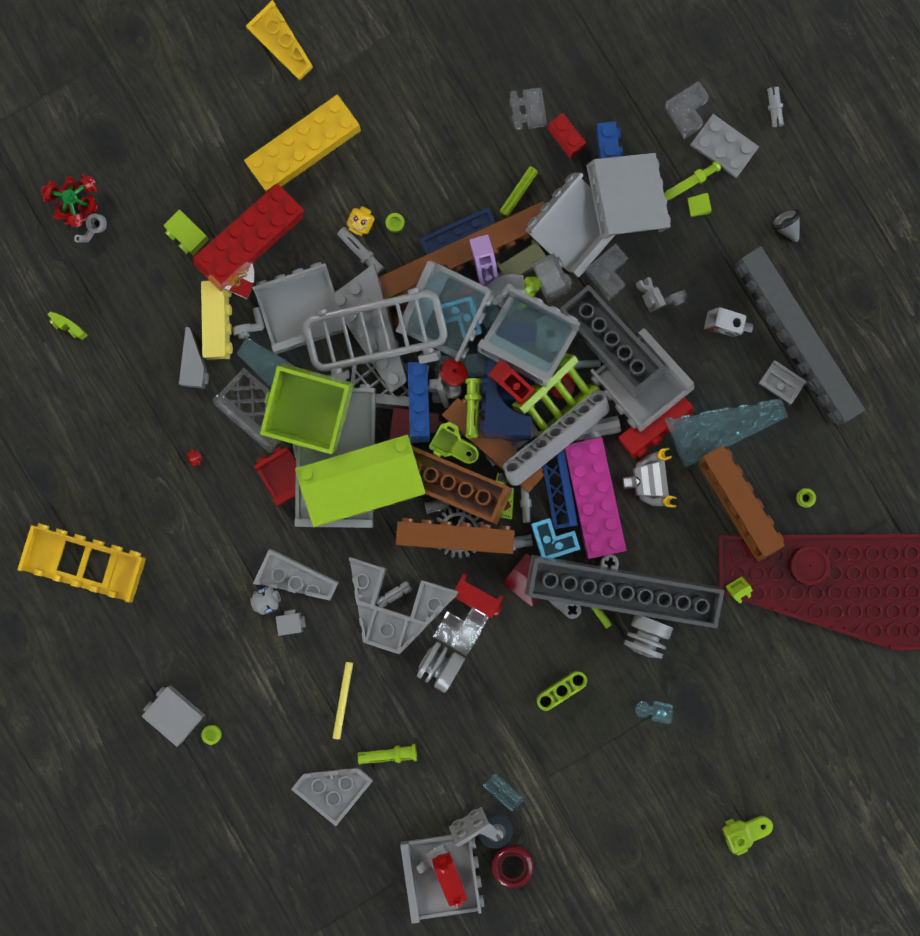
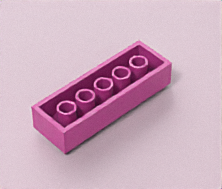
M602 437L569 444L564 448L587 559L627 551Z

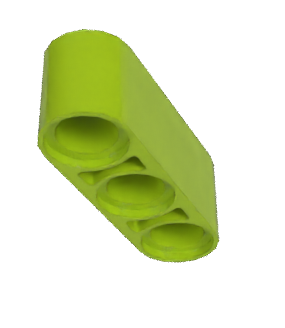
M574 671L537 696L536 702L538 707L548 711L586 686V676L581 671ZM581 675L583 682L580 685L573 684L574 676ZM561 685L567 688V692L563 696L558 695L556 692L557 688ZM543 696L550 697L551 702L548 706L540 704Z

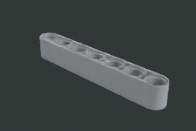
M600 390L591 393L506 461L503 465V470L508 483L519 485L604 417L610 411L606 393Z

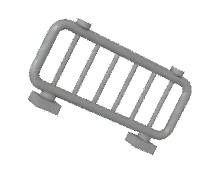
M419 287L409 289L408 294L344 309L327 312L326 308L316 310V315L308 317L303 324V333L312 365L319 371H331L327 376L341 380H347L350 377L349 371H342V368L423 351L418 356L420 364L437 361L442 356L440 349L434 351V348L443 345L447 339V328L438 296L429 290L420 291ZM429 298L433 303L440 336L436 340L428 341L419 307V299ZM410 301L415 302L424 339L423 343L409 345L399 305ZM396 305L406 345L396 349L390 348L381 308ZM374 309L378 311L387 347L386 351L372 353L362 312ZM359 313L369 354L354 358L344 316ZM340 317L350 359L336 361L326 320ZM322 321L332 363L322 364L318 360L310 329L313 323Z

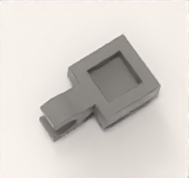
M650 277L636 283L637 288L645 293L642 297L650 313L666 305L659 288L653 287Z
M442 843L425 853L427 859L416 864L419 873L426 871L431 866L434 869L432 858L447 853Z

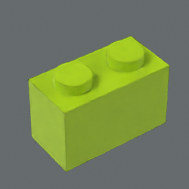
M180 209L163 225L167 229L165 233L173 241L177 239L181 243L179 247L186 254L190 252L194 256L209 241V238Z

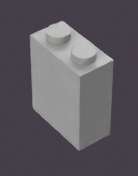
M171 685L166 688L163 686L157 692L156 696L158 698L154 703L150 701L143 709L145 713L142 717L178 747L203 719L205 714Z

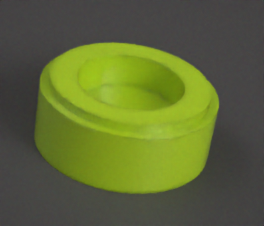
M392 213L386 218V227L390 232L398 233L403 230L405 221L402 215Z
M208 725L201 734L202 740L209 745L219 742L222 736L220 728L216 725Z

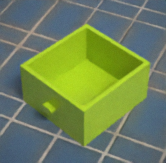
M287 364L278 365L271 392H267L265 403H267L260 435L333 454L338 450L355 383Z

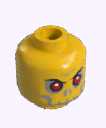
M363 206L360 209L354 208L347 220L348 230L360 236L368 234L375 220L371 215L372 211Z

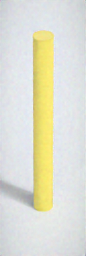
M346 662L333 739H340L353 668L352 662Z

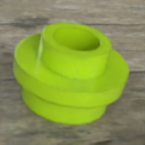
M805 488L797 493L796 500L801 507L807 508L815 503L816 495L811 489ZM805 494L809 497L807 502L803 501V495Z

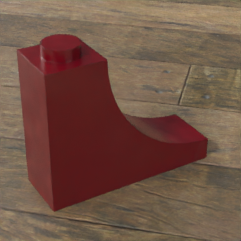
M394 408L389 440L408 435L410 439L409 410ZM429 412L430 434H436L439 426L442 424L443 419H439L440 414Z

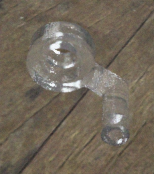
M685 290L664 298L666 305L661 308L672 303L675 306L684 303V298L688 297Z

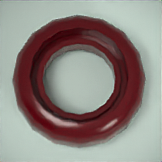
M507 845L500 848L492 860L494 878L500 885L507 888L524 886L531 879L534 872V862L531 854L525 848L518 845ZM508 856H517L524 863V870L517 877H508L501 869L503 860Z

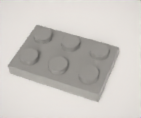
M712 114L690 145L712 162H719L721 168L734 178L738 177L759 148L758 145L714 114Z

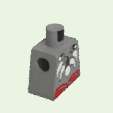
M719 307L708 311L704 330L735 337L742 335V333L750 335L753 324L745 322L746 315Z

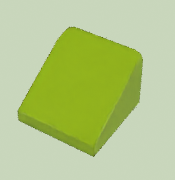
M708 193L688 198L691 217L710 214L711 205Z

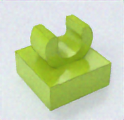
M742 576L725 586L730 595L739 603H742L741 598L745 595L750 598V592L753 591Z

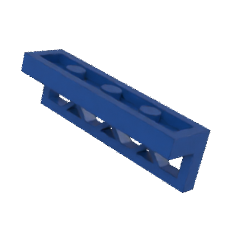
M564 449L556 455L557 465L554 469H551L546 464L543 465L554 529L578 525ZM553 473L559 476L561 480L557 488L549 482ZM556 492L564 497V502L560 507L553 503V497ZM560 511L567 515L568 523L557 525L556 516Z

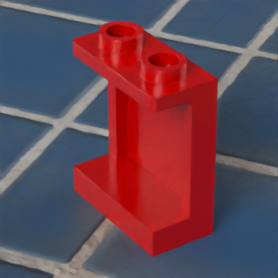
M283 446L273 451L274 454L270 457H261L256 461L257 464L254 465L277 506L295 497L296 459L290 449Z

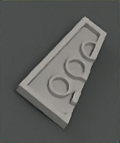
M272 549L268 550L253 582L256 585H265L326 600H331L339 583Z

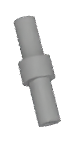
M521 487L522 500H520V508H522L523 523L531 522L530 507H532L531 499H529V493Z

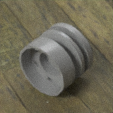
M634 615L631 626L636 628L638 632L637 634L628 632L627 635L635 638L634 643L625 640L624 645H627L634 652L647 657L662 659L664 654L657 652L656 648L666 649V646L659 643V640H669L673 628L647 617Z
M436 642L421 661L417 677L421 679L424 672L429 673L425 682H429L434 676L436 678L434 687L445 693L465 658L456 652H453L447 658L445 655L448 648L445 646L442 652L439 653L437 650L441 643Z

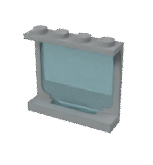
M429 260L416 287H419L420 291H432L438 296L447 328V339L443 345L436 347V349H440V351L454 357L455 361L458 362L461 358L465 359L469 351L467 345L469 341L473 342L478 331L475 328L485 318L486 314L483 311L486 305L490 306L494 296L491 295L493 290ZM429 298L419 299L418 302L428 341L436 340L439 338L440 332L433 303ZM410 301L402 316L406 333L424 342L415 302ZM399 322L396 332L403 334Z
M511 287L509 297L484 340H480L478 352L497 362L502 360L515 372L547 387L577 334L580 322L574 316L562 314L554 306L549 307L545 305L541 299L528 296L524 290Z

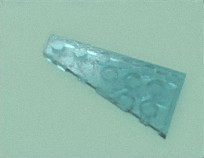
M780 399L758 402L757 405H740L739 408H723L701 412L699 415H683L682 418H666L665 420L682 464L686 468L700 461L704 455L724 445L726 448L788 416L783 402Z

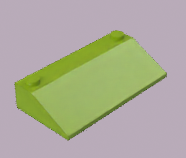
M408 435L295 468L313 527L426 494Z

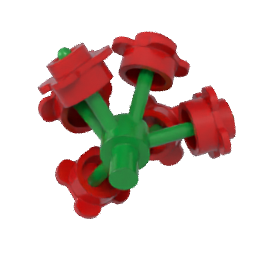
M84 174L80 175L82 179L78 182L72 176H67L64 185L60 187L62 193L59 192L55 182L51 180L47 185H43L41 189L45 203H48L49 200H56L58 196L62 197L64 202L54 204L55 212L53 217L55 219H65L68 221L64 223L65 225L71 224V227L76 228L83 225L82 221L87 220L83 216L88 217L98 209L94 196L90 195L81 200L77 198L78 193L82 190L86 193L91 191L97 192L95 180L91 176H85ZM75 202L79 203V210L83 212V216L82 213L75 212L73 205Z

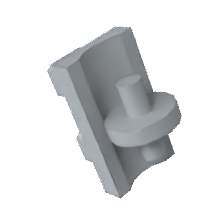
M440 373L438 379H429L428 390L429 393L433 392V402L443 403L444 408L450 407L449 398H457L462 392L460 386L454 387L445 383Z

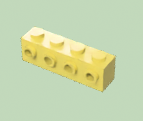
M201 281L203 358L207 360L230 359L233 346L230 342L232 325L229 323V316L232 315V307L229 304V297H231L232 292L225 289L220 292L210 281Z

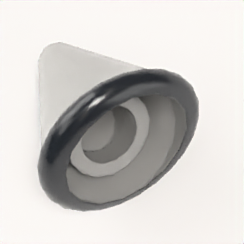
M798 209L785 211L774 218L770 227L790 240L798 242L801 212Z

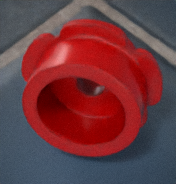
M190 449L191 451L186 453L192 467L200 466V461L203 460L198 450Z

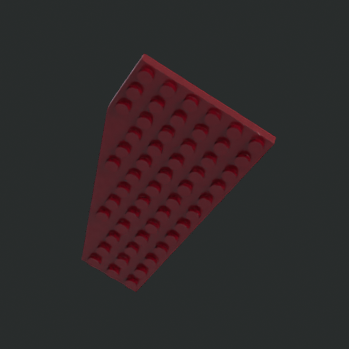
M920 534L782 535L785 546L760 562L756 561L741 535L718 536L719 587L725 590V596L733 598L725 586L742 576L753 590L750 592V598L746 595L741 598L744 602L892 650H920ZM813 546L820 548L827 554L830 561V571L821 583L816 585L802 584L792 575L790 562L794 553L800 548Z

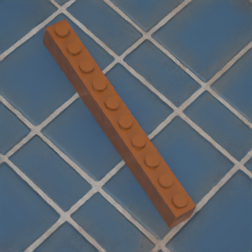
M544 201L378 277L381 282L384 299L396 297L416 284L429 260L442 266L447 264L450 270L457 273L464 270V266L470 263L475 265L470 239L488 235L494 256L499 253L500 249L505 247L510 249L516 246V242L522 239L523 241L531 239L532 237L525 229L528 227V222L533 217H537L541 212L540 208L545 204Z

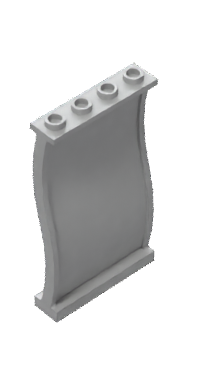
M360 384V388L353 389L336 452L328 454L297 445L296 468L374 445L376 389L371 388L369 384ZM296 474L295 527H313ZM373 510L318 527L374 528Z

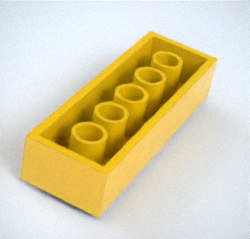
M337 94L244 161L267 193L276 184L281 187L359 133L361 131L360 125Z

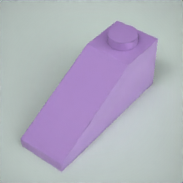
M484 235L470 239V246L479 284L487 287L490 282L498 277L489 236Z

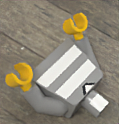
M664 448L659 452L646 455L637 462L636 468L633 469V477L623 478L624 489L635 488V495L639 496L641 501L651 506L675 508L676 505H671L670 500L677 498L669 496L665 460L671 459L672 456L666 457L664 453L670 449Z

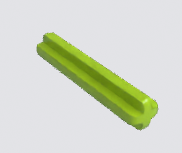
M530 166L500 209V213L505 217L510 215L536 177L538 171Z

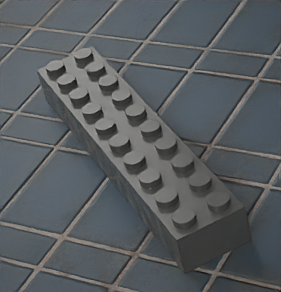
M760 246L741 258L735 265L737 275L747 283L745 285L746 289L750 294H754L757 299L756 304L761 311L764 310L767 315V322L771 327H775L778 339L787 346L788 349L786 351L788 355L796 360L798 364L797 369L808 379L807 384L812 391L815 390L818 395V402L829 412L827 415L833 424L840 425L865 411L860 400L763 248Z
M531 555L524 593L528 597L717 628L725 590L718 586Z

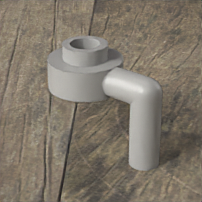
M101 214L89 215L86 220L88 230L84 235H75V242L88 243L94 233L103 232L107 226L105 217ZM98 220L100 221L99 227H97L96 222Z
M260 307L253 308L256 324H242L233 327L234 336H238V339H244L249 337L250 333L264 329Z

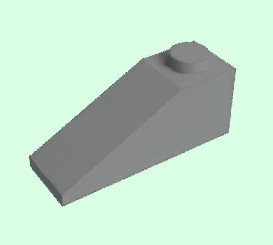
M186 327L179 385L205 389V384L209 382V373H207L193 330Z

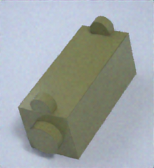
M532 239L530 241L532 245L502 264L499 261L496 262V267L499 271L497 272L498 277L506 274L524 276L546 262L547 257L539 244Z

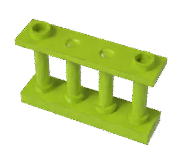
M565 353L547 387L535 382L531 386L535 390L523 404L518 401L512 404L516 411L524 414L528 412L541 429L536 437L591 393L600 390L598 386L586 385L576 372L574 365L579 361L575 355ZM566 373L570 375L581 390L575 398L571 396L561 383V378ZM553 386L568 403L561 411H559L547 395ZM539 399L543 401L554 415V418L548 424L544 422L533 408Z

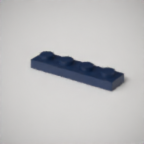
M489 207L420 238V242L426 255L496 222Z

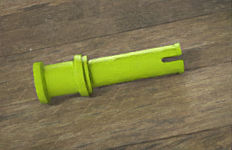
M468 378L465 382L467 384V395H465L467 402L465 437L477 438L479 402L482 400L480 394L483 380Z
M416 744L407 747H400L398 745L394 749L358 752L359 765L395 761L397 763L405 760L417 761Z

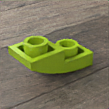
M54 312L48 313L51 318L49 322L56 329L60 328L65 331L69 327L68 332L74 338L78 337L82 340L88 336L82 328L71 320Z

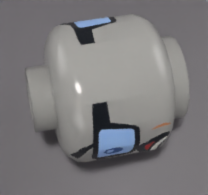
M265 587L255 591L250 601L255 612L265 615L278 609L281 597L278 591H274L271 587Z

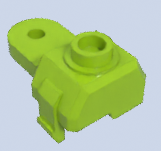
M450 421L439 426L429 445V448L434 451L433 454L438 457L441 455L444 457L452 455L468 464L475 462L479 456L478 448L461 438L458 426ZM470 451L472 455L468 456L466 453Z
M759 816L747 822L741 820L735 822L732 818L725 821L726 826L722 829L729 850L739 856L746 853L754 841L769 835L773 830V823L766 816Z

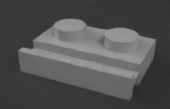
M774 360L758 384L791 405L807 381Z

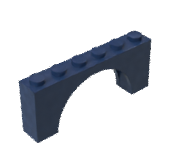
M502 322L496 335L521 349L535 348L537 324ZM487 327L486 335L491 327ZM489 358L488 364H484V376H487V383L483 382V394H486V401H482L481 413H485V420H481L480 432H484V438L530 441L532 417L513 411L502 401L497 392L495 380L488 375L498 362Z

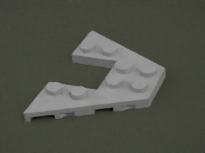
M349 557L363 643L401 654L459 593V591L421 580L411 616L376 605V601L387 568Z

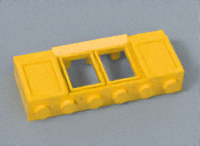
M38 523L37 526L31 525L17 570L27 571L37 576H44L57 582L68 583L74 587L85 588L91 592L102 593L112 598H119L128 603L133 602L146 558L141 557L140 552L130 550L127 553L122 551L123 547L112 545L110 548L104 546L105 542L93 539V542L86 541L85 536L75 534L72 537L67 535L68 531L58 528L56 531L49 530L50 526ZM66 541L85 546L77 576L58 571ZM92 549L111 554L102 583L83 578Z

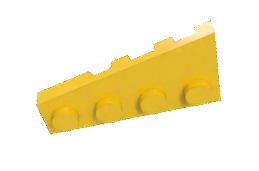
M273 0L246 25V28L299 81L313 68Z

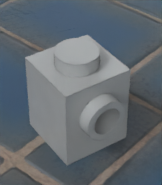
M295 610L284 611V615L276 616L278 636L300 633L306 627L305 617L301 616V612L296 613Z

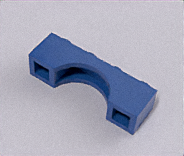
M408 362L410 442L426 443L430 442L427 363Z

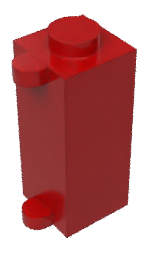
M463 574L455 588L456 591H459L455 598L491 619L493 615L497 617L502 609L500 603L504 596L500 595L498 599L464 581L467 575Z
M451 853L440 854L432 858L434 871L449 907L453 905L455 907L462 906V902L468 899Z

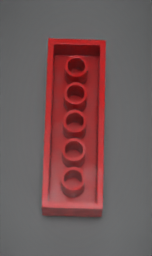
M276 184L194 256V266L221 292L302 220L304 209L280 185Z

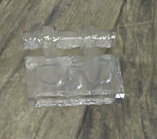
M541 87L523 90V98H518L517 91L510 92L509 105L512 106L513 116L511 118L512 123L515 125V130L523 128L522 122H527L528 129L547 126ZM519 106H525L526 114H520Z

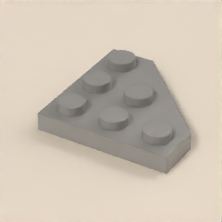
M360 768L304 773L291 790L332 824L337 826L372 783L373 779Z

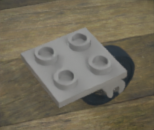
M482 807L472 810L467 816L454 821L449 826L457 847L478 835L480 841L485 846L500 848L510 841L513 834L512 824L505 815L501 813L487 815Z

